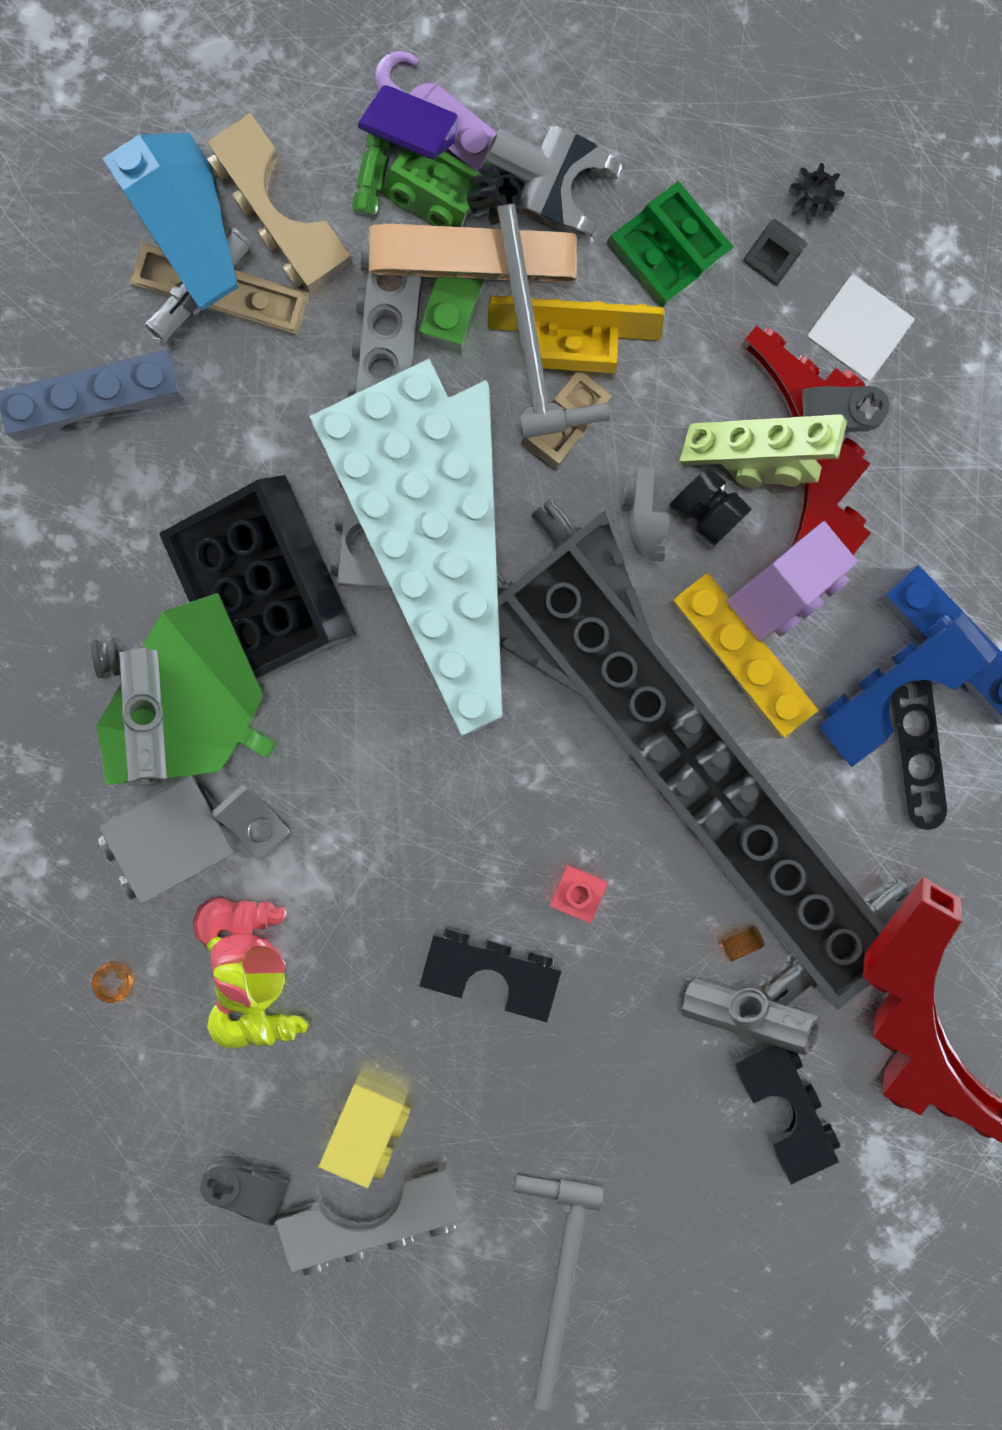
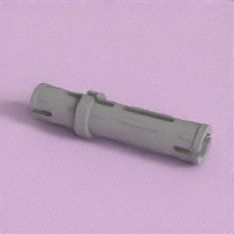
M232 227L226 235V239L229 242L235 266L253 245L240 231ZM183 283L179 288L174 286L168 292L170 298L144 324L163 343L168 341V338L189 315L194 317L200 311Z

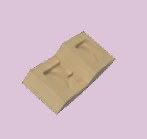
M576 371L552 402L563 407L564 410L608 403L613 395L582 371ZM592 423L568 427L567 431L523 438L521 444L556 470Z

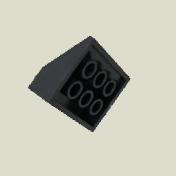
M286 475L258 479L159 533L189 602L219 593L257 680L318 654L356 635Z

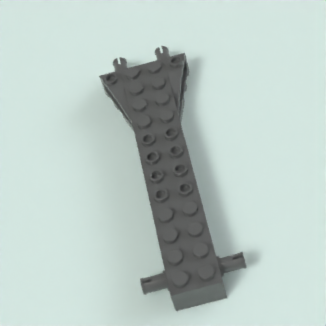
M553 498L549 499L544 503L543 507L554 520H551L541 507L530 516L538 522L555 543L554 551L515 583H507L497 571L500 646L584 699L793 957L792 963L794 966L771 985L763 989L772 1002L787 1006L811 986L813 989L817 987L828 1002L839 1010L870 984L863 978L865 953L911 893L907 891L909 887L899 878L894 885L872 903L863 900L654 642L635 589L625 568L620 549H618L605 510L583 528L580 526L576 528L555 503V500Z

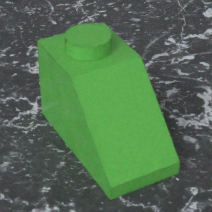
M438 277L419 330L421 341L462 353L486 279Z

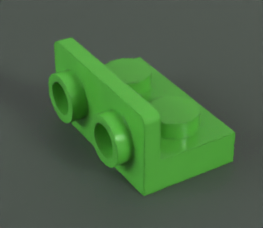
M404 148L389 169L382 193L391 199L395 205L411 211L429 222L431 226L462 227L465 218L471 211L466 198L469 189L472 187L469 180L481 175V173L446 152L441 153L432 160Z

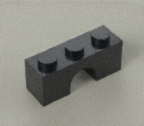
M445 928L443 935L434 933L419 987L462 999L465 985L474 973L480 970H493L501 974L508 984L509 991L504 1011L548 1022L562 972L561 968L553 966L555 958L531 951L529 952L528 959L511 954L512 946L493 940H487L486 946H481L468 942L470 934L450 928Z
M763 1043L731 1058L746 1093L753 1104L771 1096L782 1097L790 1102L792 1108L790 1123L783 1131L768 1137L790 1184H794L839 1163L834 1150L841 1147L830 1123L822 1126L815 1110L821 1108L822 1105L812 1084L809 1083L804 1086L798 1075L797 1070L802 1068L803 1064L797 1052Z

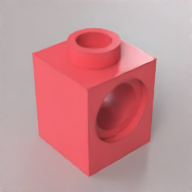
M566 864L549 905L591 924L608 882Z

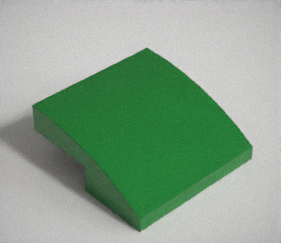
M679 181L649 202L642 212L610 235L606 241L660 307L667 305L734 248Z

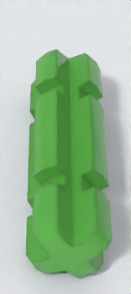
M368 133L365 146L369 148V151L363 154L356 185L360 188V191L354 194L352 208L355 212L363 215H375L380 202L377 191L382 192L389 157L385 155L386 151L391 152L392 143Z

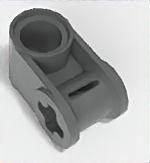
M821 386L802 390L803 417L843 415L847 420L845 433L875 430L882 424L889 413L890 403L888 396L878 387L841 388L838 386ZM864 399H870V405L879 409L875 411L871 419H866L865 412L857 411V408L861 406Z
M220 1160L207 1167L201 1179L200 1189L204 1199L213 1206L238 1213L249 1220L273 1226L275 1225L289 1182L268 1172L252 1170L230 1161ZM220 1173L228 1175L227 1183L233 1186V1188L225 1187L223 1193L215 1191V1183L210 1181V1178L217 1179Z

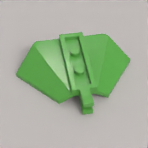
M219 593L163 611L141 648L146 647L158 650L167 778L220 772L232 753L237 749L239 743H242L263 757L269 758L277 742L249 727L256 716L255 713L264 695ZM121 684L96 725L106 785L128 783ZM148 709L137 710L131 716L132 721L138 725H147L155 718L153 712Z

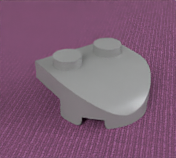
M637 466L633 477H627L626 482H624L622 508H630V533L639 552L651 561L663 562L665 547L656 546V544H661L663 537L668 535L670 513L652 512L656 467Z

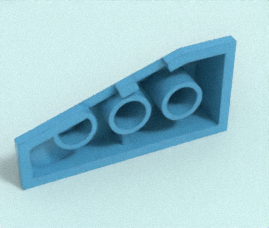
M190 133L139 134L102 158L201 312L239 288L229 242L225 235L221 205L218 201L214 185L213 169Z

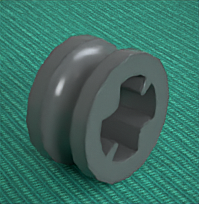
M108 637L105 643H100L98 639L92 640L91 653L97 678H104L107 672H112L114 676L121 675L119 649L115 637Z

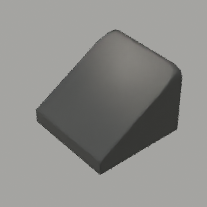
M772 219L743 260L779 285L808 243L781 222Z

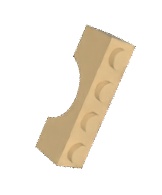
M251 112L207 142L213 154L207 159L221 181L229 177L238 191L232 194L234 200L246 217L252 213L256 215L263 226L257 230L258 234L271 252L279 248L288 261L282 268L296 288L304 284L309 293L312 294L353 265L350 254L326 220L312 223L297 222L283 216L273 207L268 198V181L279 157L274 145Z

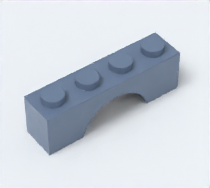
M166 349L0 390V413L5 434L13 440L19 441L58 431L67 424L91 416L122 410H145L184 400L175 359Z

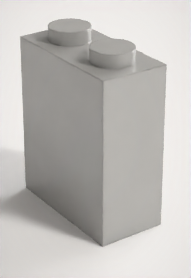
M197 776L186 778L98 827L103 835L98 838L103 853L110 862L116 859L123 872V875L119 877V881L125 893L131 900L137 897L140 905L238 852L224 825L211 815L215 808L204 788L198 783L199 779Z

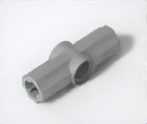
M146 647L130 648L127 651L119 652L128 785H138L140 787L156 786L157 784L167 782L158 650ZM148 709L153 712L155 718L147 725H138L132 721L131 716L137 710Z
M696 978L694 982H690L684 994L682 1006L684 1017L734 1032L737 1039L744 1044L756 1045L765 1042L807 1055L808 1052H812L817 1041L820 1027L819 1016L768 1001L763 992L757 989L745 988L735 991ZM751 1014H756V1015H757L756 1017L751 1018V1019H745V1018H744V1017H746L747 1015H751Z

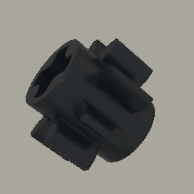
M820 163L817 170L809 173L806 168L802 167L798 175L803 183H793L788 189V192L798 195V200L792 208L793 211H798L802 208L809 212V221H813L816 214L821 211L828 217H831L835 210L830 200L841 201L845 194L841 190H835V184L840 174L836 173L831 176L824 172V163ZM811 187L813 189L822 187L825 192L822 198L819 195L811 198L808 195L809 189Z
M498 166L482 171L481 175L469 180L472 187L469 189L466 197L468 205L475 214L476 219L488 216L491 226L500 223L498 206L515 204L516 207L520 201V186L513 177V174L509 173L500 176Z

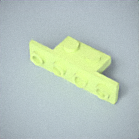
M843 415L692 423L688 428L680 462L683 466L722 464L738 484L748 488H758L765 484H781L793 487L799 485V483L818 482L822 466L815 459H834L839 457L847 420Z

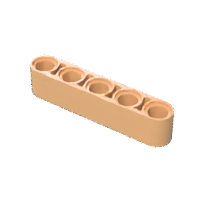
M377 224L369 226V273L510 280L501 229L408 224ZM519 230L528 281L569 282L577 279L576 234Z

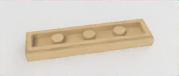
M142 242L129 284L133 287L170 298L168 292L174 286L179 288L183 282L160 247ZM235 270L239 288L206 308L297 336L310 294L303 290Z

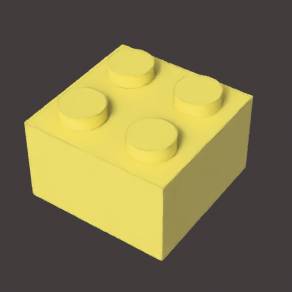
M359 1073L318 1167L367 1189L373 1177L381 1180L392 1156L393 1148L387 1146L390 1136L399 1139L409 1117L411 1108L404 1105L407 1094Z

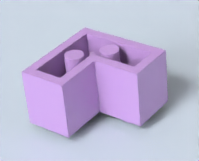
M823 521L726 602L760 642L774 631L779 637H782L801 621L796 614L799 613L805 619L825 603L820 597L823 592L828 597H831L850 580L845 573L857 564L858 561L828 524Z

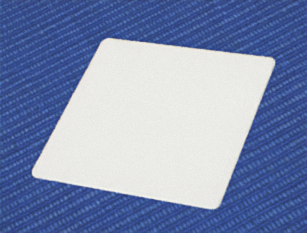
M853 274L814 325L808 337L870 381L915 319Z

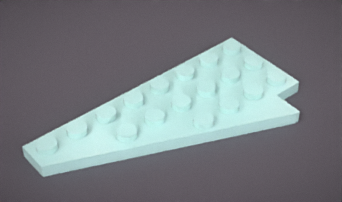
M427 359L309 417L459 732L464 737L503 718L490 388L487 381L484 380L448 398L430 359Z

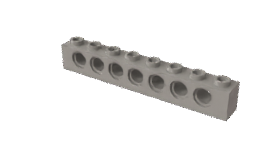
M366 244L362 246L361 271H368L366 288H358L356 314L364 315L362 332L354 331L352 357L359 358L358 375L350 374L348 397L385 380L377 379L370 374V367L374 361L387 359L394 364L393 373L389 377L414 366L423 277L401 276L403 281L397 290L393 292L382 290L378 286V282L383 275L369 273V245ZM382 316H392L398 321V327L390 335H380L374 330L375 322ZM339 480V488H343ZM346 494L345 506L337 505L335 531L342 532L341 549L333 548L331 575H338L337 583L340 586L392 591L374 551L369 554H359L353 549L355 536L364 530Z

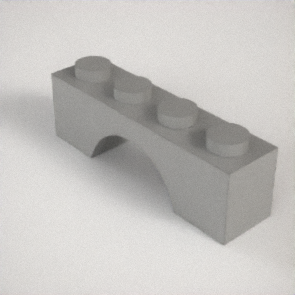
M446 1163L406 1175L399 1202L388 1215L375 1222L355 1224L344 1221L331 1213L320 1201L280 1213L276 1224L291 1273L302 1270L304 1275H310L327 1269L329 1267L328 1261L345 1257L346 1262L366 1258L371 1255L370 1249L387 1244L388 1249L391 1250L406 1246L413 1242L412 1236L429 1231L430 1236L435 1237L449 1233L456 1229L454 1223L461 1221L462 1212Z

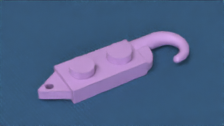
M404 51L392 52L385 56L376 68L375 80L377 89L379 90L382 86L388 85L403 91L392 82L390 78L391 68L399 62L417 65L419 59L413 54ZM431 82L415 87L409 93L410 95L452 111L459 117L455 143L446 151L454 158L480 173L489 169L490 167L484 165L483 161L496 131L439 84Z

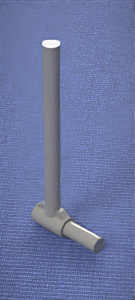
M515 204L498 206L532 405L527 406L520 415L524 439L567 431L568 427L610 420L607 403L564 410L563 407L558 406L556 403L549 402Z
M517 1175L514 1192L555 1199L562 1210L568 1213L534 1401V1408L550 1411L585 1216H592L597 1211H600L604 1187L560 1179V1182Z

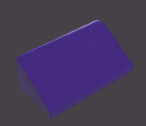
M384 85L378 90L358 122V128L433 160L455 143L459 117L452 111L391 86Z

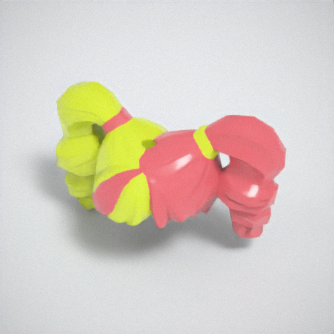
M222 897L210 898L198 906L193 920L195 938L211 953V970L217 998L215 1006L209 1014L207 1028L212 1040L226 1049L241 1048L250 1044L256 1047L272 1046L277 1040L282 1042L293 1041L297 1033L304 1034L310 1026L303 1017L298 1015H265V1009L280 996L284 987L285 962L276 947L266 939L254 935L253 931L255 929H267L270 925L278 926L286 917V908L284 906L275 907L270 902L261 901L256 903L253 900L241 899L236 904ZM227 930L231 933V935L224 938L219 937L221 931ZM232 1011L243 1014L239 1020L235 1021L229 1017V1013Z

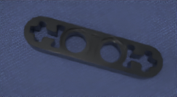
M921 680V683L915 684L913 687L914 698L924 696L925 705L910 704L901 708L900 699H909L908 688L902 685L892 695L891 708L906 818L912 826L918 829L932 830L938 828L944 822L947 816V802L932 682L930 680ZM911 711H919L925 716L927 721L925 731L919 736L908 734L903 726L906 714ZM917 754L927 756L932 763L930 775L922 780L914 778L908 769L911 758ZM935 783V792L926 791L928 803L936 805L937 813L931 814L930 822L925 823L923 816L915 815V807L922 806L921 792L911 794V785L927 786Z

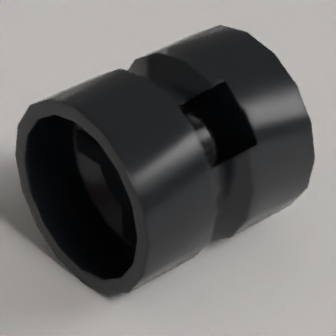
M708 466L668 506L685 523L693 521L696 524L695 533L712 549L752 508L736 492L727 493L725 491L726 482Z

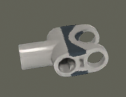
M550 126L541 148L499 128L483 161V164L490 168L498 166L499 171L503 174L512 173L517 181L525 184L521 192L520 201L516 205L519 212L548 227L582 237H592L597 224L584 216V212L572 200L571 186L573 179L579 174L595 176L596 173L607 178L618 179L622 170L621 163L607 151L592 141L559 126Z

